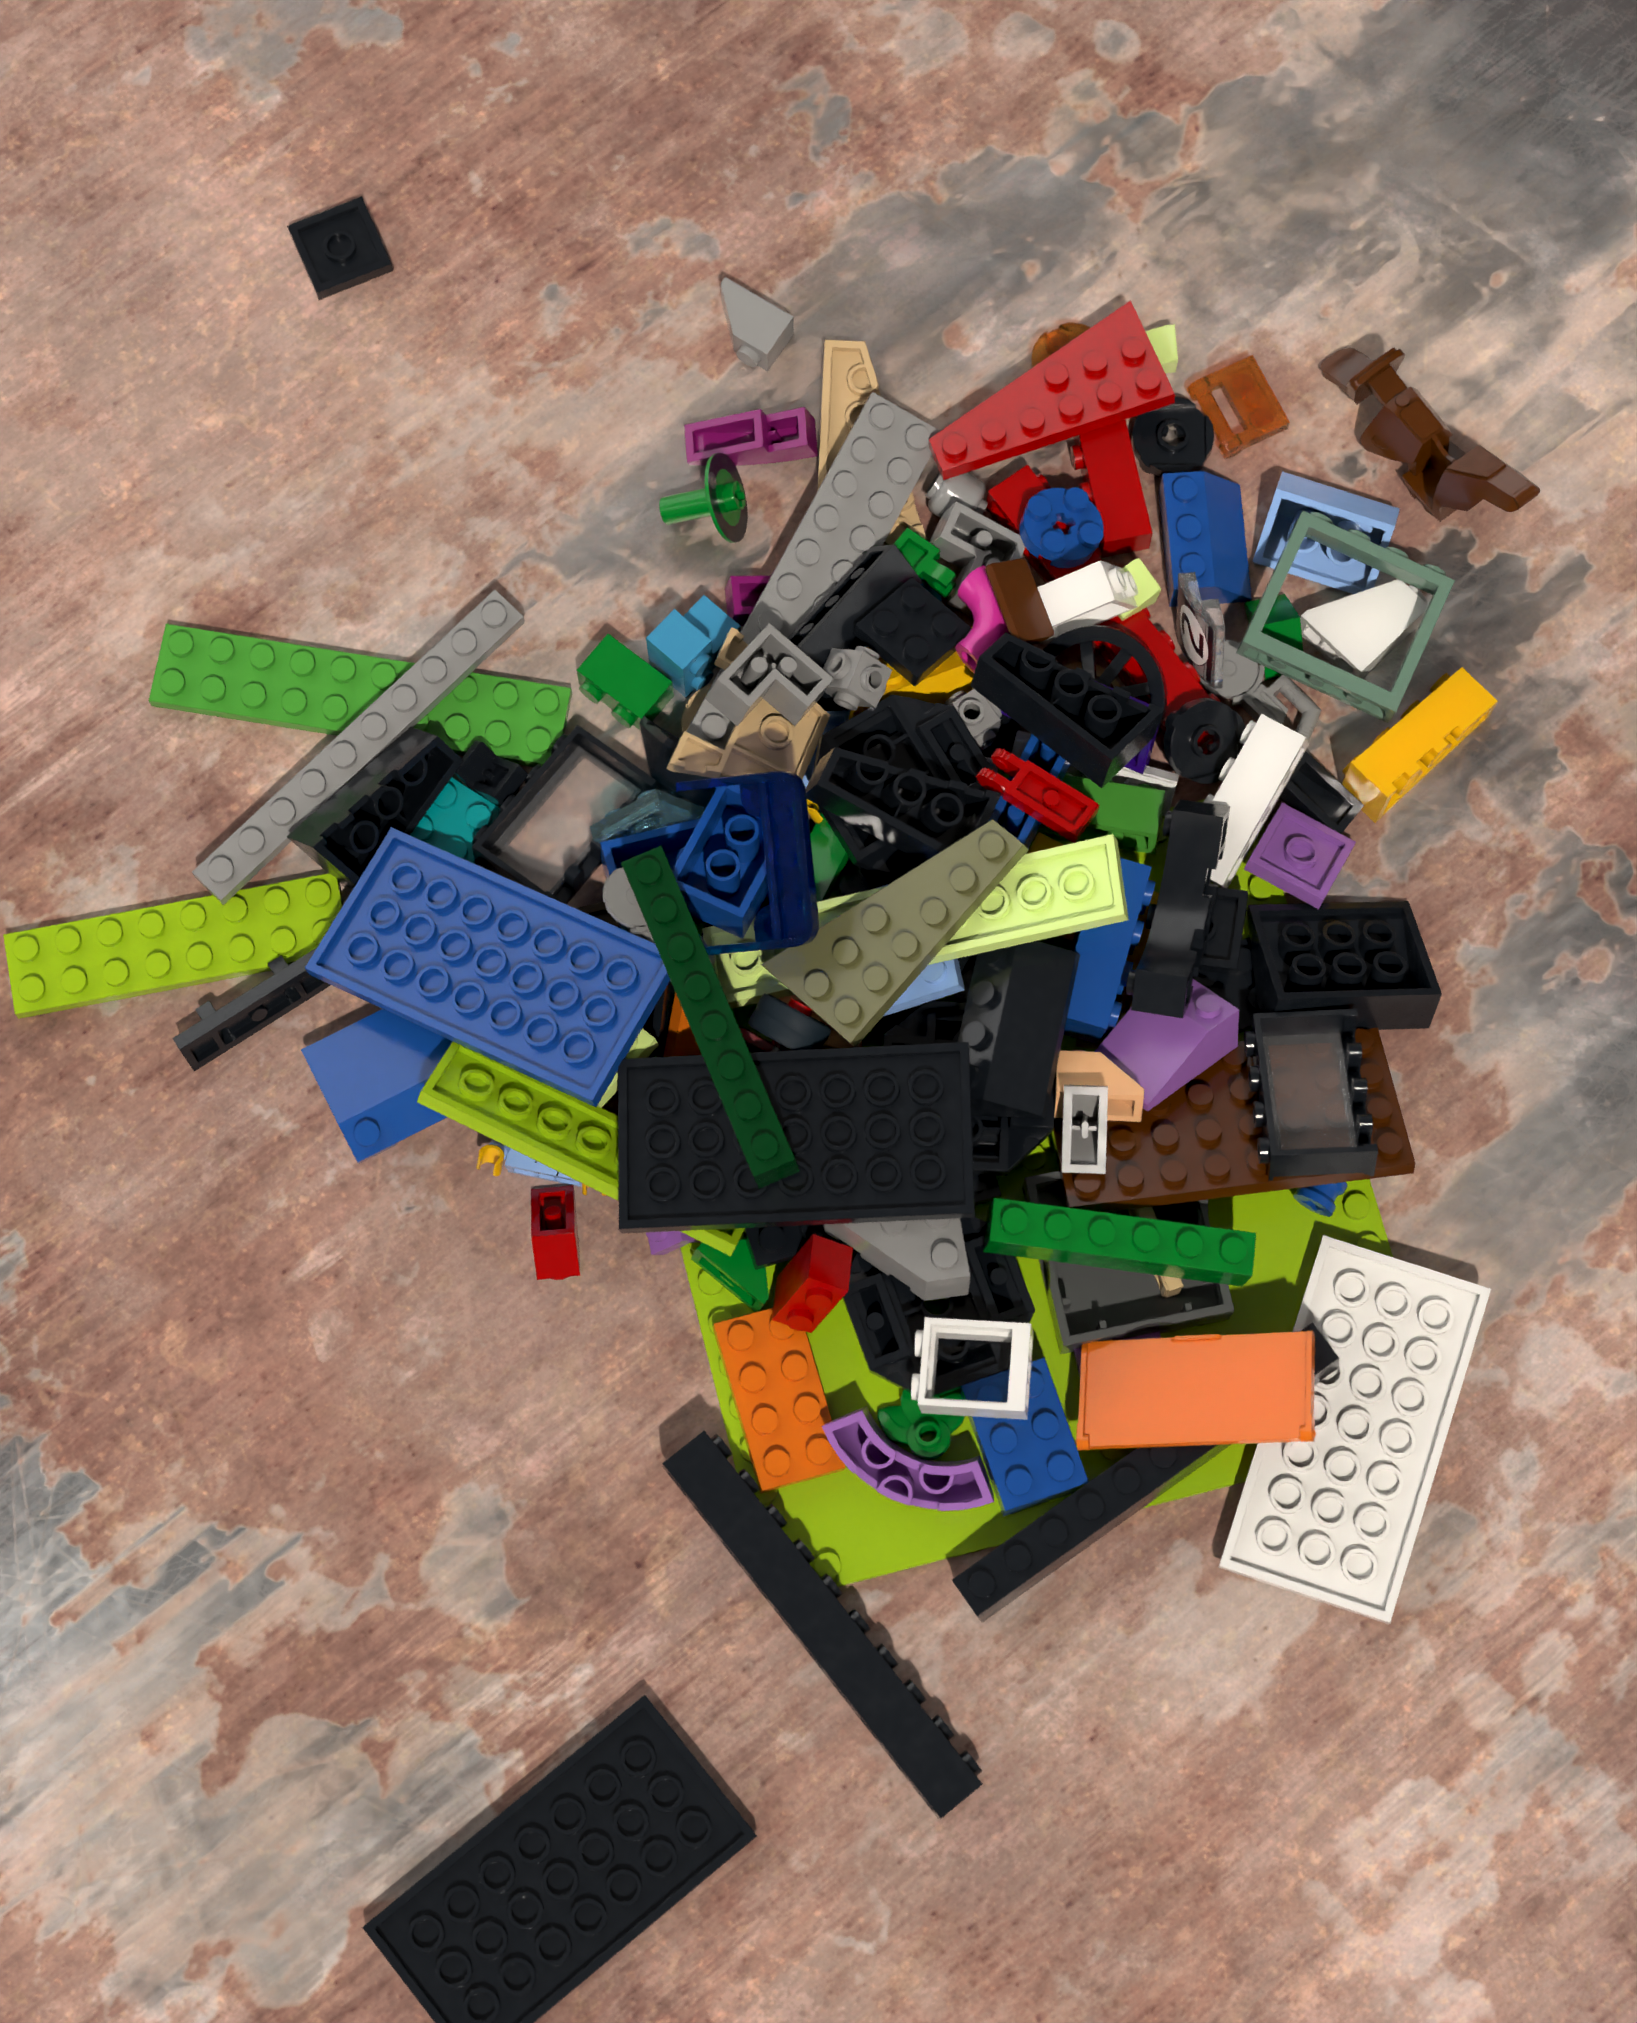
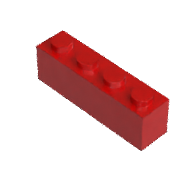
M1126 420L1073 437L1075 445L1070 446L1072 465L1074 470L1081 469L1083 483H1079V488L1088 494L1089 501L1098 509L1103 521L1104 535L1099 544L1101 558L1149 549L1153 532Z

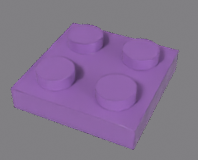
M1281 803L1250 856L1244 870L1319 909L1356 842L1294 808Z

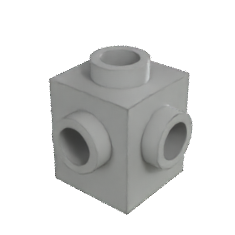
M856 646L855 650L832 648L823 670L834 679L825 693L832 696L835 703L849 710L855 711L858 706L876 708L879 700L885 693L886 684L892 669L878 660L879 654L863 646Z
M975 689L968 693L962 690L945 701L944 704L954 706L981 751L987 749L997 740L1001 722L1000 717H1002L1001 710ZM972 714L975 717V719H968V717Z

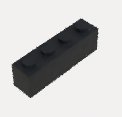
M895 544L871 547L794 630L788 639L823 669L832 648L855 650L856 646L865 647L866 644L853 634L855 625L911 577L920 585L922 581Z

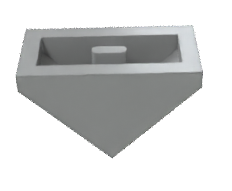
M1064 1085L1062 1173L1106 1174L1108 1086Z

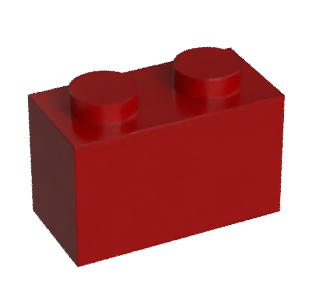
M813 1234L777 1276L772 1320L788 1325L791 1329L812 1333L849 1290L853 1248Z

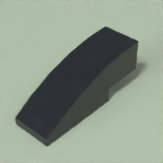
M1306 751L1279 797L1288 806L1342 834L1364 806Z

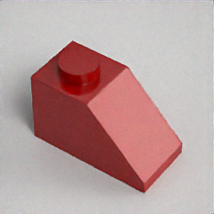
M574 1185L531 1189V1239L537 1280H562L570 1276H580V1250Z

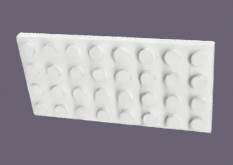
M1323 1235L1293 1332H1300L1313 1323L1339 1357V1368L1314 1385L1316 1431L1314 1442L1257 1443L1218 1568L1386 1624L1391 1622L1490 1295V1288Z

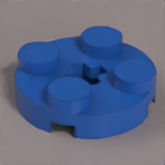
M1077 487L1070 489L1049 488L1032 496L1025 507L1019 525L1020 536L1027 550L1037 559L1041 555L1045 559L1051 560L1050 565L1057 568H1073L1087 562L1098 548L1104 535L1103 521L1098 509L1089 501L1088 494L1083 489ZM1056 521L1068 525V534H1064L1061 529L1053 528Z

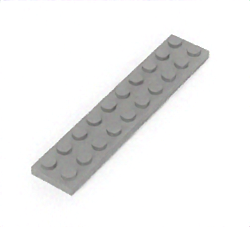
M874 392L870 394L740 633L745 636L743 638L745 643L749 645L768 623L788 638L871 547L883 546L932 455L929 448V439L940 432L938 429ZM720 669L709 691L711 690L717 678L725 671L724 669ZM704 698L686 732L724 750L735 724Z

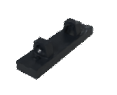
M317 948L290 965L287 964L282 955L269 962L268 966L274 975L217 1011L210 1001L196 1008L195 1011L201 1018V1021L172 1038L193 1071L198 1070L331 986L309 975L305 970V966Z

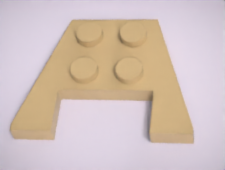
M731 627L714 662V665L724 670L748 646L743 641L745 636L737 629ZM762 699L738 726H734L724 750L684 731L666 769L672 772L716 779L724 778L729 781L796 791L805 775L830 714L816 703L798 724L794 726L767 701Z

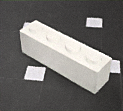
M1264 714L1260 715L1257 722L1251 720L1248 723L1239 741L1243 744L1240 753L1236 759L1230 757L1220 772L1219 780L1223 781L1215 796L1209 794L1203 802L1230 806L1223 858L1218 860L1217 868L1212 869L1210 881L1213 884H1218L1221 888L1229 887L1309 745L1305 736Z

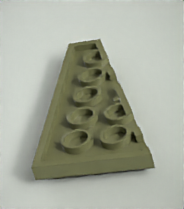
M992 819L761 965L849 1043L856 1047L1025 855L1028 849Z

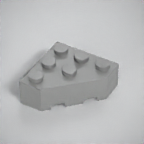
M960 1218L823 1224L825 1233L838 1242L842 1240L860 1253V1257L889 1276L891 1274L909 1286L910 1291L924 1301L968 1295L970 1271Z

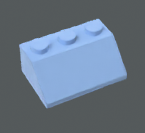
M1282 471L1252 562L1275 568L1302 511L1309 514L1311 512L1321 513L1330 518L1333 525L1346 531L1354 529L1363 532L1370 538V542L1386 548L1389 546L1400 508ZM1304 537L1288 574L1356 594L1375 586L1379 570Z

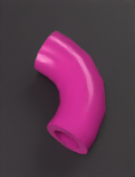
M980 566L973 570L961 583L957 594L959 599L971 610L974 623L970 632L956 644L955 648L960 659L973 673L975 672L979 657L1005 632L1010 634L986 574L985 566Z

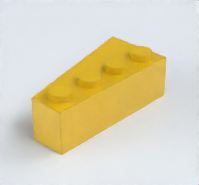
M1463 667L1452 676L1448 673L1442 675L1430 688L1431 694L1422 702L1419 700L1413 702L1401 715L1399 722L1392 728L1387 727L1383 730L1369 748L1362 754L1354 757L1343 769L1342 773L1345 774L1342 785L1364 805L1361 810L1374 823L1382 818L1482 724L1494 710L1498 701Z

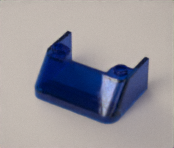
M775 771L677 782L676 791H699L740 786L741 802L744 809L751 816L761 818L770 905L763 907L755 917V941L704 946L707 954L715 955L798 947L812 942L819 930V916L806 789L801 778L793 772Z

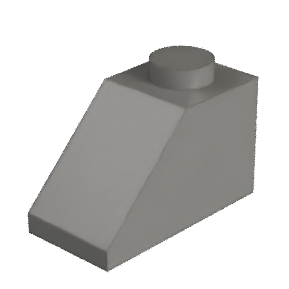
M725 277L721 282V297L733 350L737 357L750 367L759 366L769 371L794 334L793 316Z

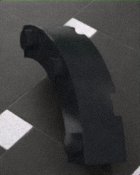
M1180 799L1173 812H1166L1163 836L1169 837L1158 901L1157 904H1150L1146 921V929H1150L1148 940L1136 970L1130 969L1127 979L1126 994L1133 996L1131 1007L1133 1011L1183 1018L1193 993V977H1198L1210 930L1218 884H1212L1210 881L1212 869H1216L1218 860L1223 858L1230 806Z

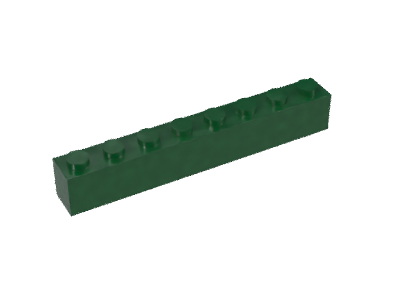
M662 846L621 862L758 1188L760 1189L800 1172Z

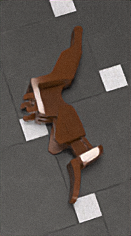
M1394 347L1373 361L1354 348H1345L1335 352L1322 362L1320 368L1324 378L1342 389L1357 405L1372 394L1382 404L1383 408L1361 435L1360 441L1368 452L1387 459L1408 463L1409 471L1402 475L1404 483L1409 488L1411 496L1414 499L1418 498L1424 505V509L1428 513L1431 512L1439 522L1456 510L1469 511L1483 499L1506 512H1514L1540 493L1538 486L1481 445H1477L1465 453L1449 441L1453 434L1436 411L1416 388H1407L1397 375L1396 371L1405 357L1401 349L1396 350Z

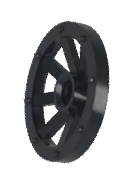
M1092 625L1065 632L1052 640L1043 649V651L1056 656L1055 662L1062 665L1056 658L1066 649L1080 643L1082 670L1092 674L1090 679L1113 689L1112 682L1133 656L1142 667L1148 682L1119 688L1130 692L1132 697L1150 695V703L1164 709L1158 727L1159 731L1167 707L1165 676L1157 658L1138 638L1115 627ZM1094 641L1108 642L1122 648L1101 676L1096 674Z

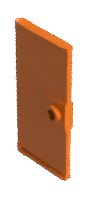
M1313 1331L1236 1335L1205 1334L1173 1336L1172 1338L1095 1341L1082 1344L1079 1413L1075 1440L1077 1449L1080 1451L1092 1449L1314 1442L1316 1436L1314 1419L1315 1335Z

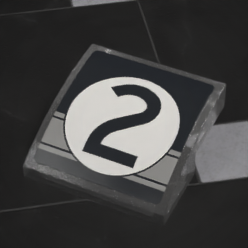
M1195 572L1178 574L1176 636L1179 646L1186 660L1195 668L1198 675L1213 689H1221L1223 686L1225 624L1219 599L1201 600Z

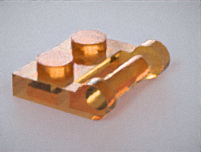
M1253 355L1206 375L1187 387V392L1192 401H1198L1204 414H1207L1211 420L1214 433L1220 442L1218 448L1225 459L1234 457L1245 448L1289 428L1290 421ZM1221 388L1244 431L1234 435L1213 397L1212 391Z

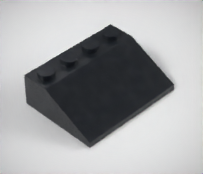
M1409 901L1322 903L1319 909L1308 903L1248 905L1246 911L1256 998L1260 1013L1357 1009L1356 1029L1378 1028V1030L1425 1029L1430 1027L1442 993Z

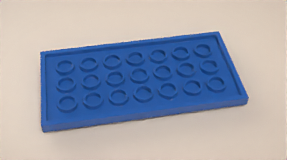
M392 827L305 966V970L309 975L594 1107H597L617 1073L621 1061L625 1059L670 982L655 943Z

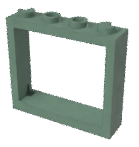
M1302 511L1290 533L1236 653L1388 723L1397 712L1455 580L1447 577L1445 571L1437 566L1430 564L1421 565L1408 559V555L1400 549L1394 547L1384 548L1370 542V538L1363 532L1354 529L1346 531L1333 525L1332 520L1321 513L1311 512L1309 514ZM1304 537L1433 595L1390 691L1261 632Z

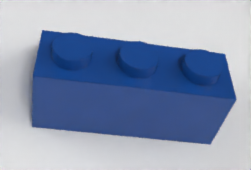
M1205 471L1162 474L1158 496L1169 607H1178V581L1191 606L1251 601L1240 484Z

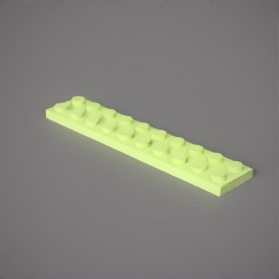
M1114 834L1025 854L928 965L1128 921L1118 841ZM884 887L755 916L743 939L715 926L702 928L703 940L717 958L713 968L730 1008L733 1009L758 1003L764 993L770 994L777 999L795 995L761 964Z

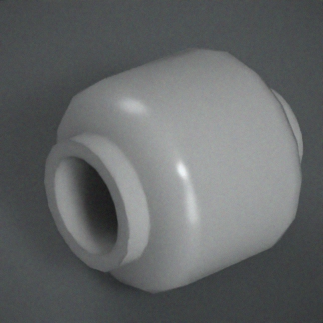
M938 472L925 493V497L929 499L928 509L931 513L941 518L942 514L957 501L982 515L988 505V502L982 499L985 494V484L968 472L943 480L940 472Z

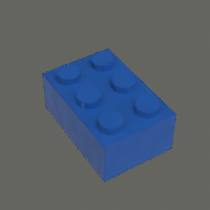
M722 778L672 869L691 916L743 939L799 835L800 812Z
M1045 1358L1032 1361L1028 1420L968 1416L1003 1517L1072 1494L1089 1482ZM1010 1369L962 1385L960 1390L962 1399L1007 1402Z

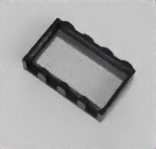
M579 725L569 735L563 734L555 742L551 751L552 755L543 765L537 764L529 772L525 780L526 785L517 795L511 794L503 802L499 810V816L490 826L484 825L477 832L472 842L475 864H480L489 871L566 905L602 864L600 842L626 836L657 799L655 797L657 780Z
M1357 1009L1253 1013L1251 1031H1244V1050L1246 1057L1253 1056L1254 1066H1249L1248 1068L1249 1090L1258 1094V1101H1253L1254 1127H1262L1263 1137H1258L1257 1139L1259 1164L1266 1163L1269 1181H1272L1273 1177L1346 1173H1364L1374 1176L1378 1147L1377 1144H1371L1373 1130L1372 1114H1366L1367 1079L1361 1078L1360 1074L1362 1045L1361 1042L1356 1043L1355 1040L1358 1018Z

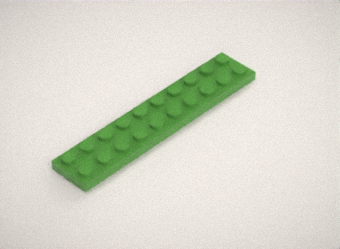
M166 624L149 702L154 707L338 736L415 663ZM472 672L413 728L437 735L460 756H464L472 744L478 740L485 743L496 756L519 765L535 767L537 764L543 765L552 755L551 751L555 742L565 733L572 690L568 687Z

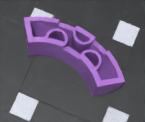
M867 1406L822 1426L829 1443L848 1469L876 1489L878 1493L908 1506L938 1509V1511L964 1510L994 1502L993 1490L981 1456L960 1461L921 1459L892 1442L876 1424Z

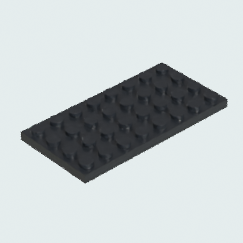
M969 1042L750 1053L800 1172L760 1189L752 1175L702 1055L623 1059L618 1067L619 1230L621 1234L976 1218Z
M644 1695L362 1928L435 2023H535L754 1840L757 1835L646 1695Z

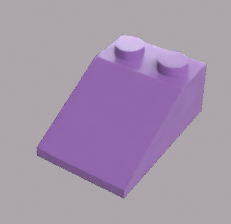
M1194 979L1192 982V997L1183 1018L1133 1011L1130 1008L1094 1051L1101 1052L1144 1088L1143 1109L1146 1111L1155 1107L1238 1047L1239 1009Z

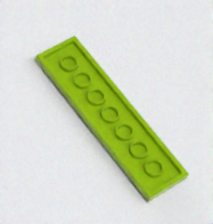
M327 873L242 889L224 905L211 895L3 934L15 1015L18 1019L268 972L271 971L268 963L281 955L287 964L290 965L318 947L341 910L343 901L339 881L336 877Z
M451 1043L422 1088L417 1100L418 1103L619 1201L617 1115L598 1106L589 1105L458 1043ZM745 1228L688 1230L680 1232L732 1256Z

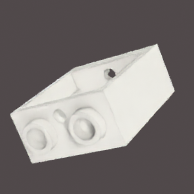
M1100 560L1037 587L1054 629V635L1040 643L1048 645L1052 640L1065 632L1084 626L1097 625L1137 608L1134 596L1138 594V589L1129 571L1125 572L1123 568Z
M925 1317L924 1330H916L915 1356L921 1357L920 1374L913 1373L911 1383V1399L918 1400L921 1413L1028 1420L1034 1336L1031 1323ZM939 1338L1012 1342L1008 1401L994 1402L934 1398Z

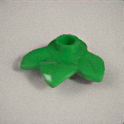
M904 1389L901 1395V1406H886L878 1409V1420L884 1434L892 1442L907 1444L915 1456L925 1460L937 1459L948 1450L951 1443V1433L962 1425L965 1416L921 1413L918 1400H912L911 1393ZM952 1393L942 1397L945 1399L963 1400L960 1393ZM932 1431L936 1433V1437L932 1441L926 1442L921 1439L922 1434Z

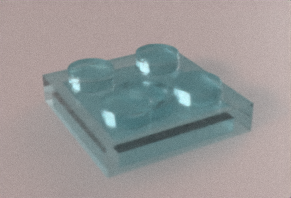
M653 789L641 793L637 800L629 805L609 811L605 814L604 819L591 825L590 829L594 842L600 843L701 818L705 808Z

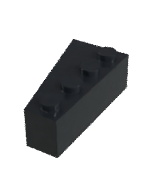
M410 727L294 829L287 838L326 872L336 877L340 884L353 889L390 828L392 827L411 835L464 760L437 735Z

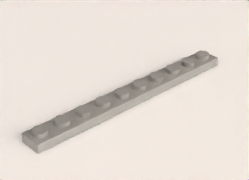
M493 590L192 871L194 877L224 905L291 842L287 836L406 730L414 727L525 623L524 616L501 594Z

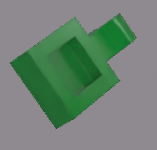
M907 527L895 541V546L921 580L922 578L925 579L934 591L946 598L956 586V583L953 582L956 574L937 562L940 558V549Z

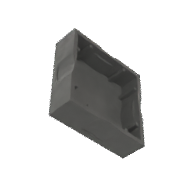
M1060 1171L1025 1177L1022 1187L1025 1202L1067 1207ZM1208 1199L1152 1206L1157 1220L1210 1227ZM1128 1210L1104 1212L1130 1216ZM1038 1259L1060 1355L1074 1352V1349L1082 1348V1344L1095 1341L1120 1340L1158 1331L1162 1334L1229 1320L1235 1311L1227 1284L1180 1278L1183 1284L1181 1292L1178 1295L1165 1299V1297H1162L1155 1277L1152 1274Z

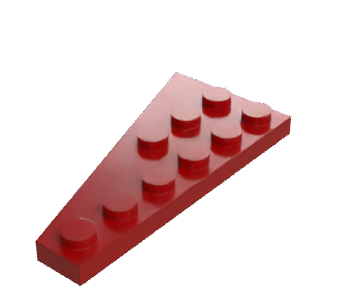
M1130 300L929 439V448L942 479L946 480L1174 404L1175 393Z

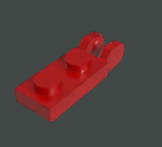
M1001 748L996 749L991 756V760L1000 770L1014 777L1012 781L986 767L982 768L976 776V780L979 781L978 783L985 789L1002 793V799L1073 843L1078 840L1099 810L1100 805L1031 761L1027 760L1025 762Z

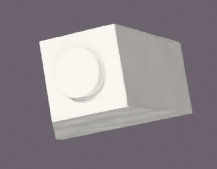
M1397 579L1306 610L1300 617L1302 636L1332 665L1363 679L1420 625L1428 604L1425 596L1418 588L1412 585L1408 586L1403 581Z

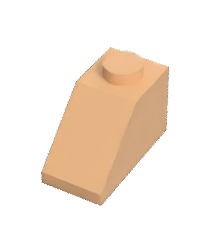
M1060 1050L1056 1067L1054 1118H1063L1064 1085L1108 1086L1107 1120L1141 1122L1144 1101L1143 1087L1101 1052Z

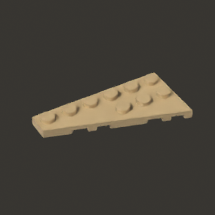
M825 340L818 489L870 394L874 392L881 396L865 341ZM912 492L883 546L894 544L907 527L927 540Z

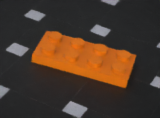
M773 1308L713 1324V1331L757 1484L760 1488V1494L840 1472L846 1468L829 1443L822 1428L824 1424L832 1421L806 1331H797L791 1329L788 1325L773 1321Z

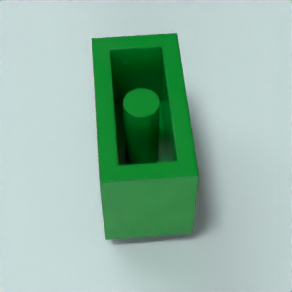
M610 634L603 638L576 670L578 682L581 685L579 687L581 693L595 704L602 701L610 707L613 717L627 728H631L634 725L640 730L639 722L643 716L653 721L674 697L673 682Z

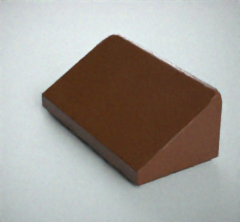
M1014 559L991 563L985 566L986 574L1010 635L1031 645L1051 638L1054 635V629L1028 562L1025 559Z

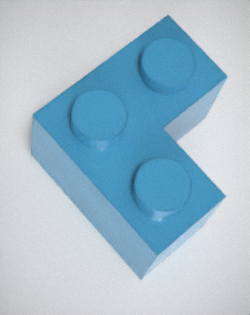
M703 595L684 616L674 609L646 637L649 664L671 680L673 687L687 698L694 689L698 691L710 682L714 675L712 671L717 667L714 665V662L729 630L733 627L741 632V626Z

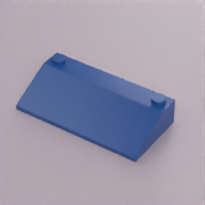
M384 1009L301 1049L358 1164L447 1118L418 1103L417 1100L425 1083L453 1041Z

